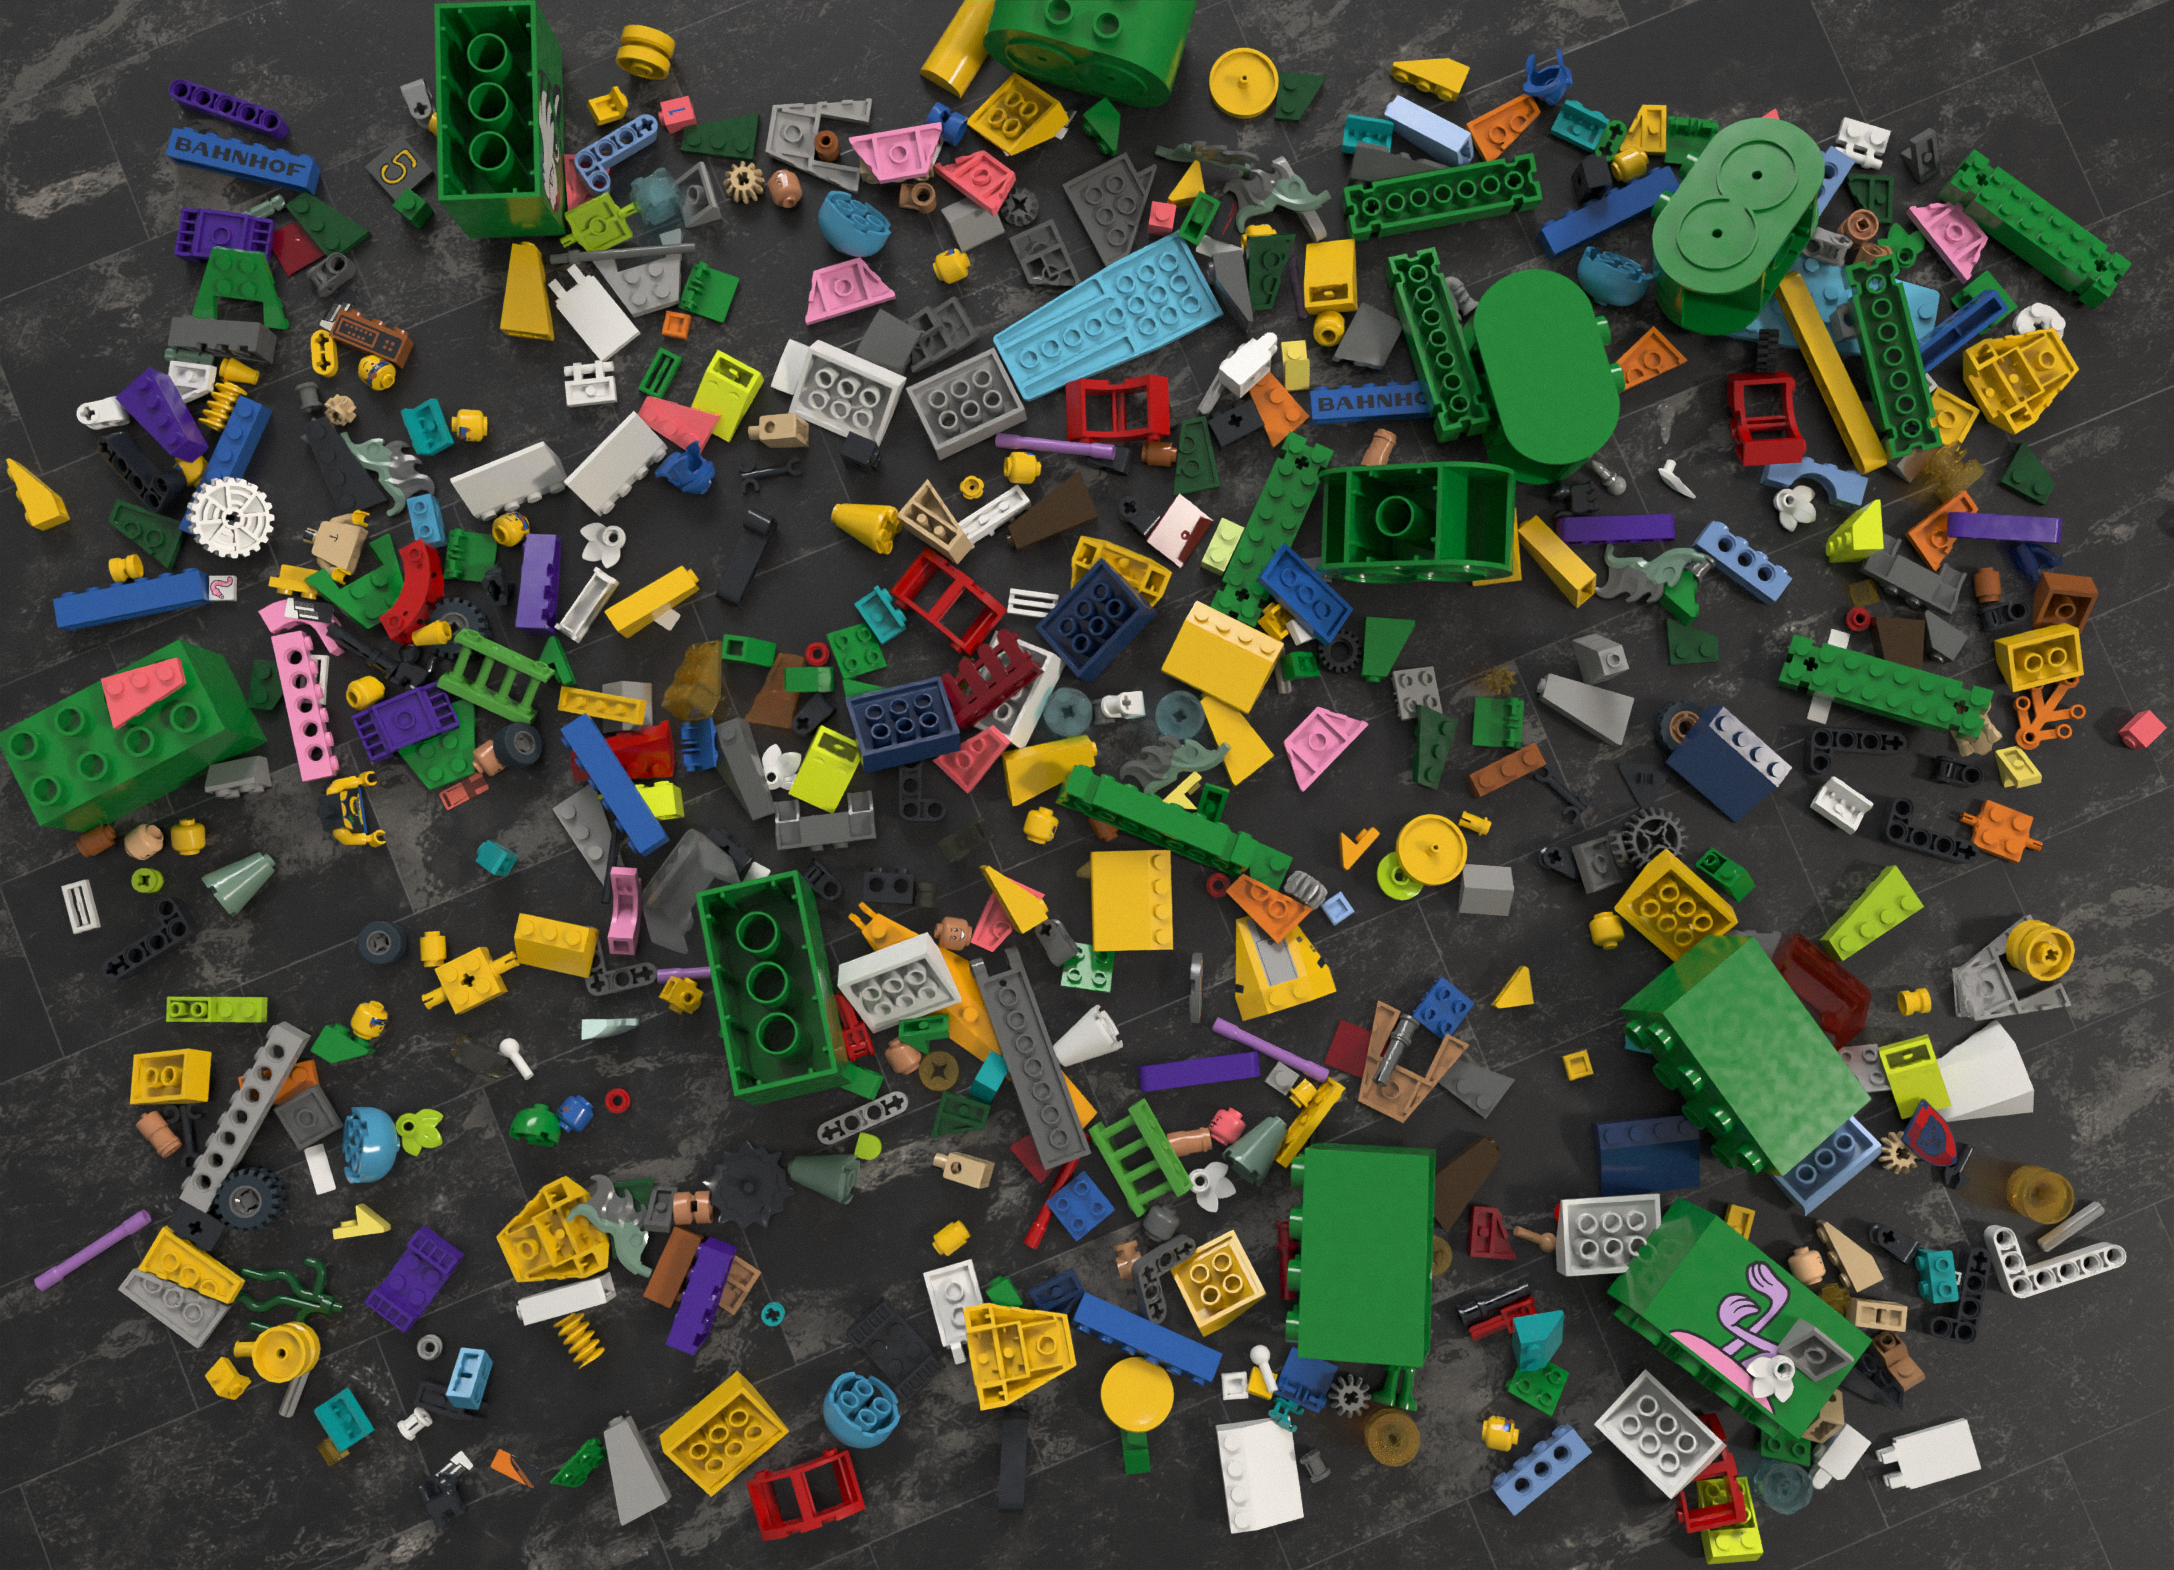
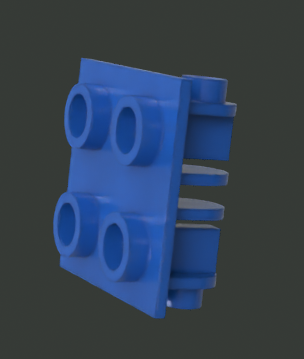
M713 717L693 724L691 722H683L682 727L679 728L680 740L692 741L681 742V745L693 746V748L681 750V753H693L682 754V767H685V772H700L716 767L718 752L714 743L716 727L713 724Z
M1441 976L1438 981H1434L1435 984L1430 989V992L1425 993L1427 995L1426 998L1422 997L1421 1000L1423 1002L1419 1004L1416 1010L1412 1011L1414 1013L1412 1017L1443 1040L1446 1034L1450 1036L1453 1034L1475 1003Z
M1085 1171L1081 1172L1046 1201V1204L1076 1242L1115 1210L1107 1197L1102 1194Z
M1292 1346L1276 1383L1278 1390L1273 1392V1394L1287 1400L1290 1399L1298 1405L1319 1413L1320 1409L1324 1408L1327 1399L1325 1397L1338 1366L1320 1359L1298 1358V1349Z

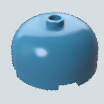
M842 191L829 192L818 214L819 228L825 239L839 252L851 256L867 257L877 253L891 234L889 231V221L867 202L863 205L859 201L850 199L852 196L849 193ZM867 212H869L870 214H872V215H867V216L865 217V219H864V216L866 215Z
M1587 247L1579 262L1577 275L1580 285L1588 294L1594 297L1595 302L1607 306V304L1628 306L1636 303L1644 296L1653 279V275L1650 273L1644 274L1642 272L1643 266L1613 251H1610V253L1598 252V247Z
M374 1107L351 1108L353 1114L346 1117L343 1129L342 1153H345V1159L348 1163V1167L344 1168L345 1176L350 1183L374 1182L383 1178L391 1170L400 1148V1139L397 1137L393 1120L386 1112ZM350 1139H355V1143H349Z
M855 1372L842 1374L832 1384L823 1403V1416L829 1431L840 1442L854 1448L865 1449L881 1444L889 1437L900 1419L897 1408L898 1399L888 1385L872 1375L867 1380L861 1375H855ZM872 1385H874L882 1392L884 1398H875L868 1408L865 1404L873 1394Z

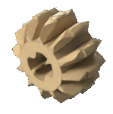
M741 161L739 168L732 164L733 172L726 171L725 175L728 179L723 182L724 186L728 188L726 191L728 196H734V201L737 203L743 198L744 203L748 204V198L750 197L757 201L756 193L763 194L764 190L761 186L765 185V179L761 177V169L755 170L753 163L746 167L744 161Z
M1900 1131L1897 1135L1894 1132L1888 1133V1139L1884 1137L1880 1139L1884 1146L1881 1147L1882 1154L1877 1157L1878 1161H1885L1883 1164L1884 1169H1891L1892 1173L1899 1174L1900 1171L1909 1173V1166L1912 1168L1917 1167L1914 1159H1920L1900 1140L1904 1133ZM1898 1148L1901 1149L1899 1151L1901 1152L1900 1157H1896V1155H1898V1153H1896V1150Z

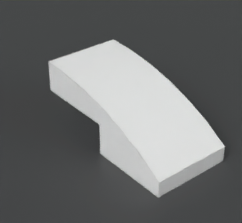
M789 339L778 364L771 387L794 395L809 346Z

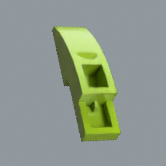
M167 997L166 1022H267L268 997Z

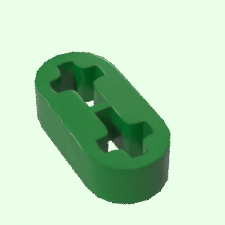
M1619 120L1609 122L1593 154H1596L1597 157L1601 156V151H1603L1606 145L1609 146L1606 160L1607 164H1610L1626 136L1627 128L1625 124ZM1617 128L1618 132L1614 140L1609 139L1612 130Z

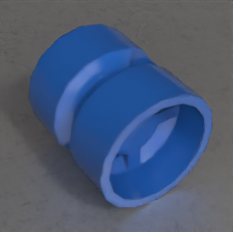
M937 102L931 109L925 125L941 122L942 131L940 135H942V140L952 146H956L967 128L969 119L958 112L951 113L949 107Z

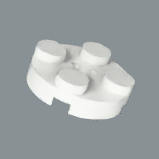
M2035 303L2025 308L2013 321L2012 328L2015 335L2035 331L2036 328L2033 324H2040L2042 329L2055 328L2062 339L2063 329L2065 328V320L2060 317L2059 313L2052 307L2041 303Z

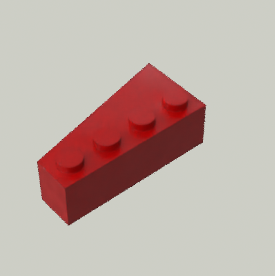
M669 720L661 721L660 725L650 727V725L640 727L637 731L630 733L623 731L617 733L614 737L605 738L630 779L673 777L676 756ZM573 750L570 764L574 781H588L587 779L590 778V775L586 769L582 771L574 760L578 756Z

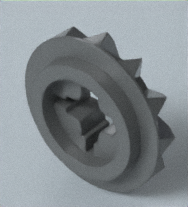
M1016 187L1009 191L1000 207L1004 219L1015 226H1024L1031 223L1036 218L1039 209L1038 200L1033 192L1028 191L1026 188ZM1014 200L1017 201L1018 203H1021L1022 201H1023V202L1025 201V203H1024L1025 212L1022 211L1021 209H1017V210L1014 211V209H1015Z
M1616 829L1611 830L1608 833L1615 861L1620 868L1627 867V861L1630 860L1629 855L1625 851L1627 850L1626 845H1623L1624 839L1622 834L1617 833Z

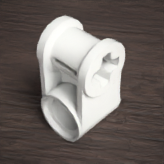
M117 396L84 403L77 410L78 420L93 430L123 426L130 423L129 412L115 399Z
M1142 691L1123 692L1118 696L1109 695L1105 696L1101 701L1102 712L1108 718L1133 719L1146 716Z

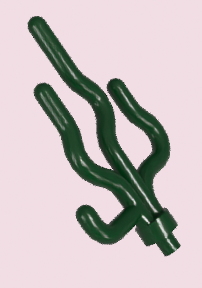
M305 1257L303 1260L304 1266L316 1270L312 1291L303 1288L296 1276L284 1269L264 1272L243 1267L240 1270L242 1277L258 1281L271 1282L282 1279L288 1283L292 1292L297 1296L277 1295L271 1297L266 1302L258 1303L248 1294L239 1291L234 1301L242 1303L248 1310L254 1313H265L278 1305H286L300 1309L294 1322L304 1323L309 1314L318 1313L332 1316L334 1312L342 1314L345 1304L337 1302V1297L322 1294L327 1270L322 1261L316 1258ZM250 1321L248 1323L249 1330L263 1333L273 1327L258 1321Z

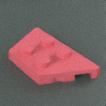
M984 150L969 156L955 158L956 163L942 167L941 162L933 165L936 174L993 217L999 211L1016 181L1015 173Z

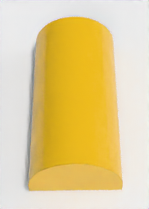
M965 0L922 66L920 70L922 76L961 99L988 56L983 46V37L995 0Z

